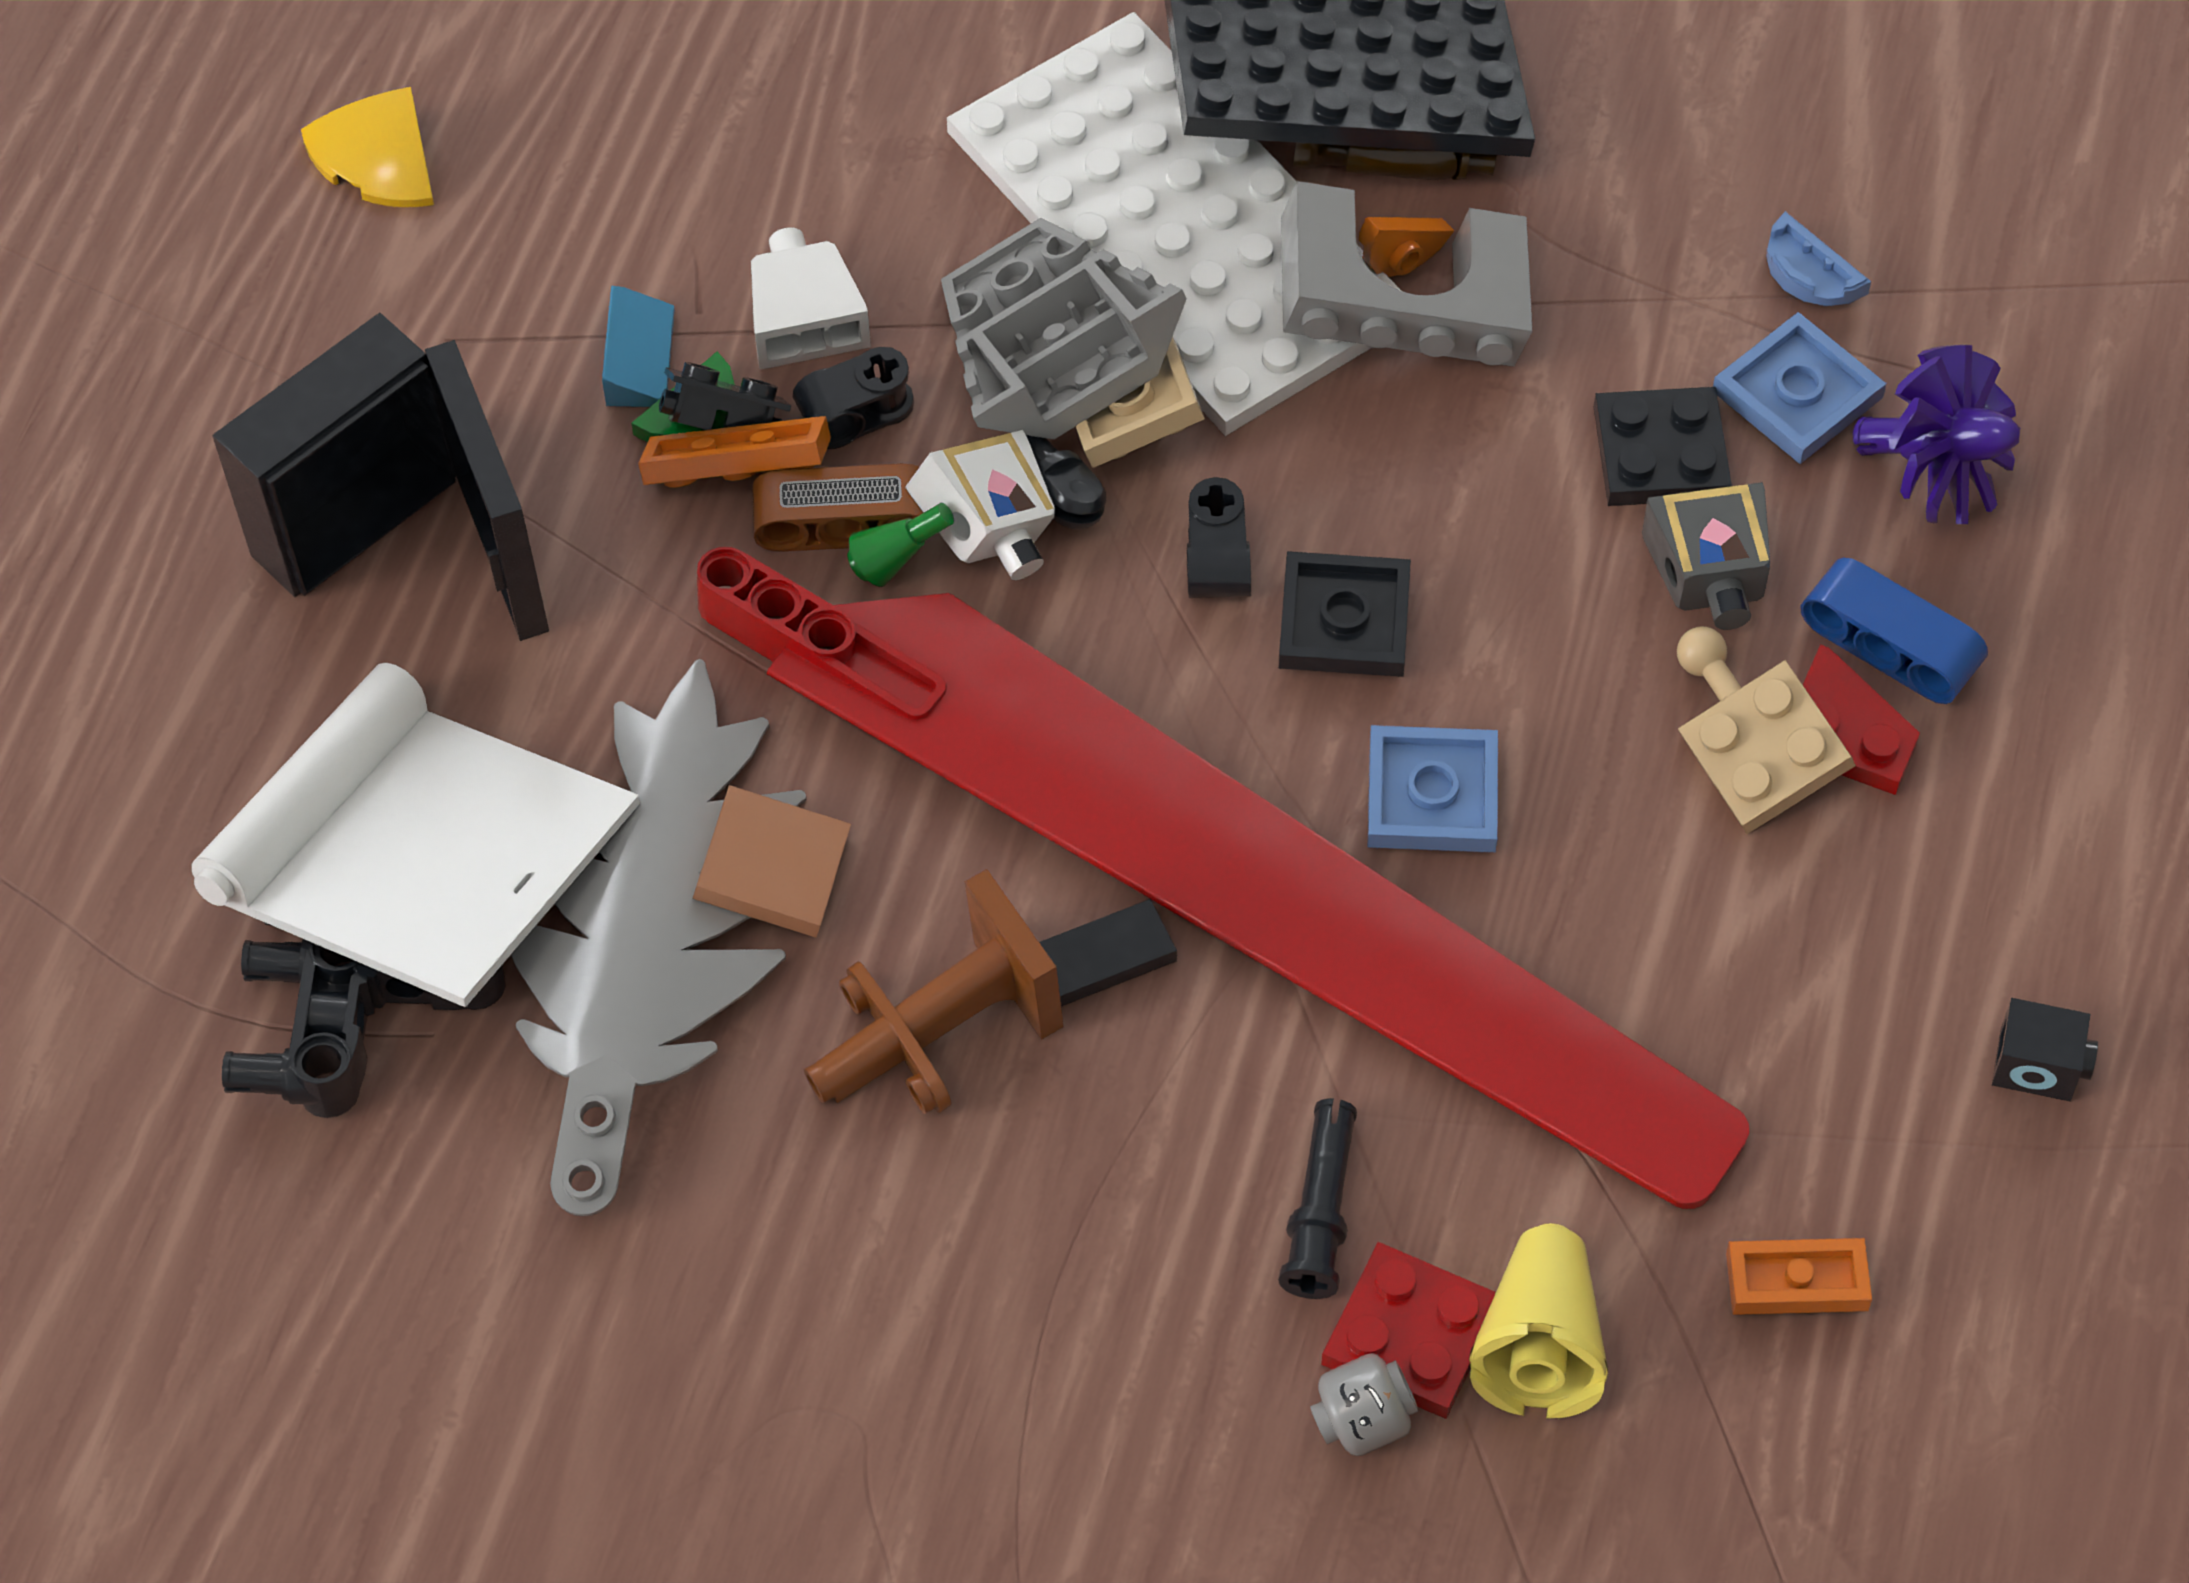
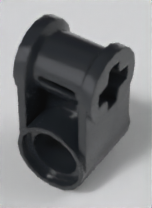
M882 346L872 348L859 356L830 368L813 371L796 384L792 396L803 418L826 416L831 436L827 449L844 447L859 437L886 426L898 424L909 416L914 406L912 389L906 383L909 377L907 359L900 351L892 347ZM875 364H878L880 378L875 377ZM890 395H894V400H895V407H894V408H891V407H890V401H889V396H890Z
M1212 477L1204 479L1191 490L1188 501L1189 598L1251 596L1249 541H1246L1245 508L1242 491L1234 482L1226 478Z

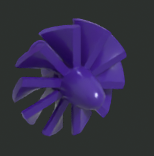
M1946 345L1927 349L1919 353L1918 357L1921 366L1916 368L1898 384L1895 395L1909 403L1900 418L1861 417L1854 426L1853 442L1854 444L1870 443L1869 445H1859L1856 449L1862 456L1901 454L1908 460L1900 490L1904 499H1910L1919 477L1928 466L1927 522L1938 523L1940 504L1946 490H1948L1956 513V524H1968L1969 478L1978 489L1986 511L1992 512L1998 505L1991 474L1984 470L1981 461L1992 460L2007 471H2013L2015 457L2011 449L2019 443L2020 427L2011 419L2016 416L2014 403L1995 384L2001 369L1999 364L1990 357L1972 351V345Z

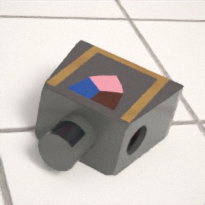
M1763 482L1649 497L1647 499L1642 535L1676 607L1684 611L1710 607L1715 626L1722 630H1732L1745 625L1751 619L1748 602L1758 601L1764 597L1770 570L1766 498Z

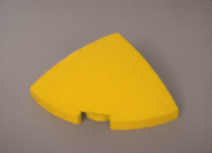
M411 87L384 92L347 104L316 119L301 129L304 145L311 161L318 171L333 185L339 184L338 175L354 187L361 188V196L364 201L392 207L434 205Z

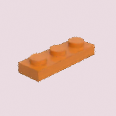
M826 416L653 436L649 438L638 465L643 485L664 483L667 487L675 488L689 485L697 479L722 476L725 480L736 481L748 478L760 471L813 468L815 465H820L831 436Z

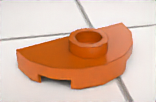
M1367 217L1360 229L1358 241L1363 245L1362 259L1376 274L1384 272L1388 277L1406 275L1425 263L1443 247L1455 230L1443 218Z

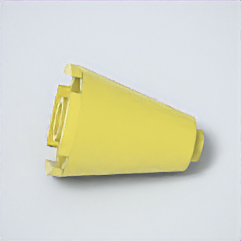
M1543 1224L1525 1231L1520 1236L1470 1352V1379L1473 1388L1487 1402L1501 1410L1524 1416L1525 1406L1547 1408L1546 1418H1565L1590 1409L1599 1402L1604 1392L1608 1366L1586 1247L1583 1240L1576 1233L1559 1224Z

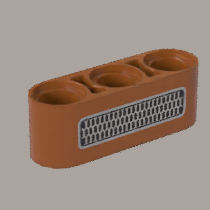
M898 463L783 469L763 473L754 480L752 486L753 533L755 542L764 549L779 552L849 548V538L854 532L907 518L914 519L924 512L906 489V485L919 469V466Z

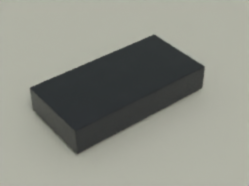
M1151 899L1039 942L1057 967L1061 1007L1177 962V949Z

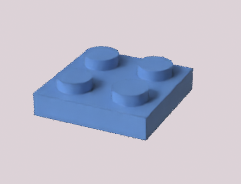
M1797 312L1715 376L1713 387H1716L1718 397L1801 464L1884 397L1887 383L1802 314Z
M1371 725L1367 847L1496 853L1498 827V730Z

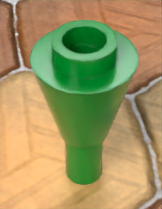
M941 502L914 519L907 518L852 533L849 538V550L847 553L850 567L861 580L869 581L878 587L885 586L925 544V540L954 524L953 513L945 503Z

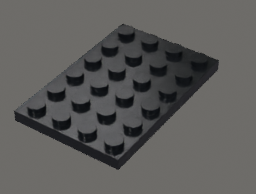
M1164 0L1183 134L1186 136L1531 157L1535 143V134L1505 0Z

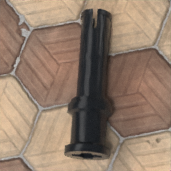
M1334 1098L1322 1099L1314 1107L1315 1117L1301 1207L1294 1210L1287 1221L1286 1231L1292 1242L1288 1263L1282 1265L1278 1276L1279 1285L1285 1291L1307 1299L1329 1298L1338 1291L1340 1278L1338 1273L1334 1271L1337 1248L1344 1244L1348 1231L1345 1220L1339 1213L1353 1127L1357 1118V1109L1351 1103L1340 1100L1337 1122L1332 1124L1331 1114Z

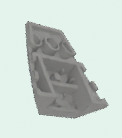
M1039 218L941 279L950 321L957 335L955 340L957 351L965 369L963 377L966 389L973 403L971 411L979 428L1010 433L1023 430L1025 435L1056 439L1079 423L1087 420L1158 376L1187 300L1182 289L1170 283L1166 287L1157 284L1151 273L1139 267L1132 271L1122 266L1116 255L1104 249L1098 253L1091 250L1086 240L1043 218Z

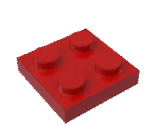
M1377 1242L1322 1353L1321 1365L1335 1369L1371 1353L1381 1357L1386 1364L1396 1360L1409 1385L1417 1407L1447 1419L1471 1369L1469 1362L1470 1352L1496 1292L1381 1242Z

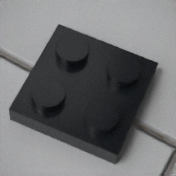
M1716 387L1595 393L1593 408L1608 506L1647 504L1649 497L1732 486Z
M1287 551L1278 669L1404 677L1411 559Z

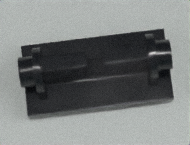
M691 362L684 363L683 371L665 368L664 373L672 381L676 382L674 391L663 390L659 403V412L669 415L668 419L670 422H678L711 430L717 409L726 411L722 428L782 421V419L774 417L776 408L790 412L791 405L782 397L776 396L778 390L776 385L748 377H743L741 386L718 381L720 371Z

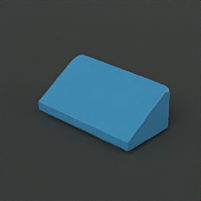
M611 286L602 374L606 406L651 407L661 398L663 390L668 389L669 377L664 372L666 367L670 368L675 314L674 305L625 287Z

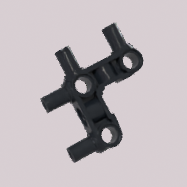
M305 939L302 942L284 943L245 940L241 956L242 975H244V981H284L300 983L290 1048H285L284 1053L266 1054L226 1051L222 1064V1085L225 1087L224 1091L225 1093L282 1095L283 1100L289 1101L290 1104H303L305 1109L315 1116L323 1118L338 1117L348 1112L356 1104L360 1094L359 1091L365 1076L368 1059L364 1046L367 1016L374 1014L375 1008H382L385 1003L431 1004L433 1010L485 1009L495 1004L504 993L506 982L503 964L466 1007H463ZM342 962H350V963H348V964H346V965L335 966V965L340 964V963H342ZM324 1073H334L327 1078H316Z

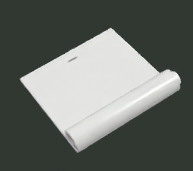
M381 663L369 673L193 861L194 885L199 894L214 905L230 907L466 1007L639 806V795L429 712L423 690L415 678L397 665Z

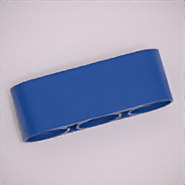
M1843 557L1837 559L1800 605L1801 614L1805 622L1818 634L1935 703H1951L1988 656V647L1984 639L1970 626L1852 558Z

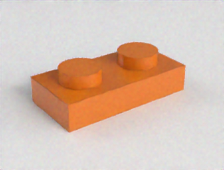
M1865 1238L1729 1241L1726 1257L1733 1315L1869 1311L1872 1293Z

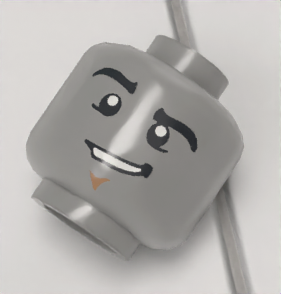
M1373 1353L1361 1356L1324 1373L1318 1383V1390L1322 1401L1310 1406L1326 1444L1340 1440L1345 1450L1354 1456H1363L1405 1437L1411 1429L1409 1415L1419 1411L1397 1361L1386 1364L1381 1357Z

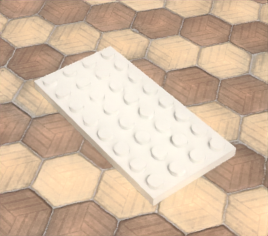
M1135 12L1130 13L947 117V132L1030 223L1043 218L1086 240L1091 250L1098 253L1104 249L1116 255L1122 266L1132 271L1139 267L1151 273L1157 284L1166 287L1170 283L1183 290L1187 300L1173 338L1180 351L1201 410L1225 436L1372 348L1365 344L1332 339H1312L1305 335L1283 332L1281 216L1297 181L1257 140L1186 136L1183 134L1172 51ZM1357 245L1358 251H1359L1360 256H1361V258H1362V256H1363V254H1362V253H1363V250ZM1366 264V266L1371 270V272L1374 275H1376L1380 280L1390 285L1391 287L1400 290L1384 272L1376 274Z

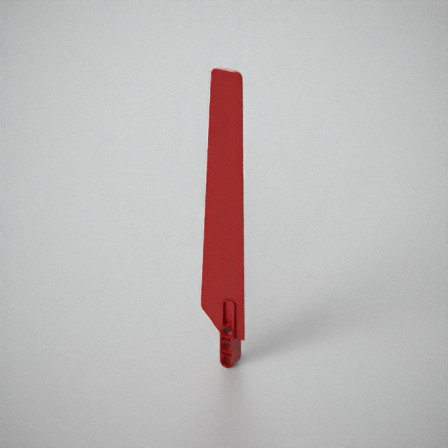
M733 547L711 549L698 562L697 593L698 610L701 617L712 626L771 660L773 663L767 670V675L1672 1205L1681 1209H1695L1703 1206L1712 1197L1742 1152L1749 1136V1123L1739 1109L954 595L941 593L832 605L750 555ZM721 586H730L731 588H719V587H721ZM772 616H780V617H783V618H780V619H771V618H769V617H772ZM820 647H833L834 649L825 650Z

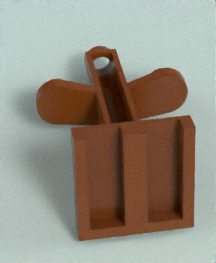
M988 869L964 881L973 940L977 949L895 1007L892 1005L860 961L847 968L848 976L839 981V986L845 999L857 1015L868 1010L875 1021L804 1069V1074L812 1090L822 1103L832 1098L837 1103L894 1066L905 1061L913 1076L905 1080L906 1086L919 1109L924 1114L933 1109L941 1113L952 1105L951 1098L940 1076L922 1050L924 1047L988 1006L1003 1000H1013L1016 1002L1041 1040L1064 1027L1057 967Z

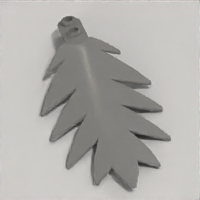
M702 659L696 660L676 685L656 720L625 704L623 701H619L614 705V740L618 756L630 790L639 795L640 804L599 851L607 862L592 859L555 902L562 915L586 938L536 925L511 954L515 966L549 1019L564 1033L562 1034L525 1019H521L516 1023L517 1031H519L531 1052L548 1069L563 1077H569L551 1175V1191L557 1204L566 1212L576 1216L597 1214L607 1208L616 1196L636 1086L667 1082L689 1072L718 1051V1047L713 1041L674 1045L666 1044L686 1036L747 995L786 959V954L782 949L687 950L714 939L751 918L692 898L724 800H712L752 759L765 732L769 728V722L764 717L718 727L716 700L706 664ZM802 790L762 795L797 807L807 799L805 792ZM601 1107L607 1111V1117L601 1125L590 1127L583 1123L584 1114L589 1109ZM581 1171H590L596 1175L594 1185L586 1191H577L572 1188L574 1176Z

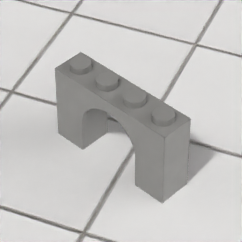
M1300 181L1296 182L1281 216L1283 332L1305 335L1312 339H1332L1365 344L1372 348L1386 347L1420 352L1432 357L1447 356L1480 361L1487 365L1515 366L1532 333L1526 216L1469 208L1452 243L1454 288L1436 295H1415L1395 289L1380 280L1371 272L1361 258L1356 243L1355 190Z

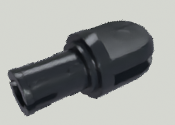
M1026 435L1055 508L1053 519L1070 529H1086L1099 522L1105 510L1106 491L1095 474L1075 452L1070 450L1058 451L1047 438Z

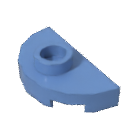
M1786 211L1774 223L1766 258L1772 277L1784 291L1803 302L1823 306L1850 304L1869 294L1871 281Z

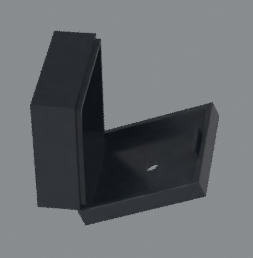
M379 312L212 435L250 555L294 597H297L300 593L304 596L454 484L456 477L489 560L497 592L501 591L519 640L522 641L549 632L522 507L455 340L427 348L424 352Z

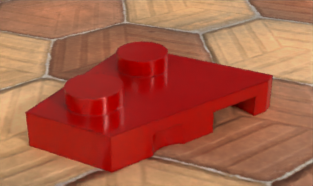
M1820 644L1803 682V687L1847 749L1856 765L1843 773L1842 776L1896 795L1917 746L1920 732L1829 647Z

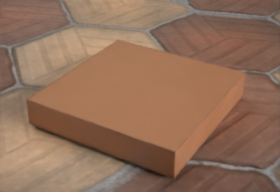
M729 785L692 899L816 938L851 824Z

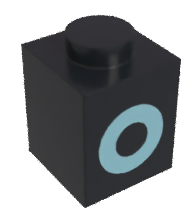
M2011 998L2000 1029L1992 1086L2071 1102L2079 1079L2091 1080L2095 1067L2098 1041L2087 1039L2091 1014Z

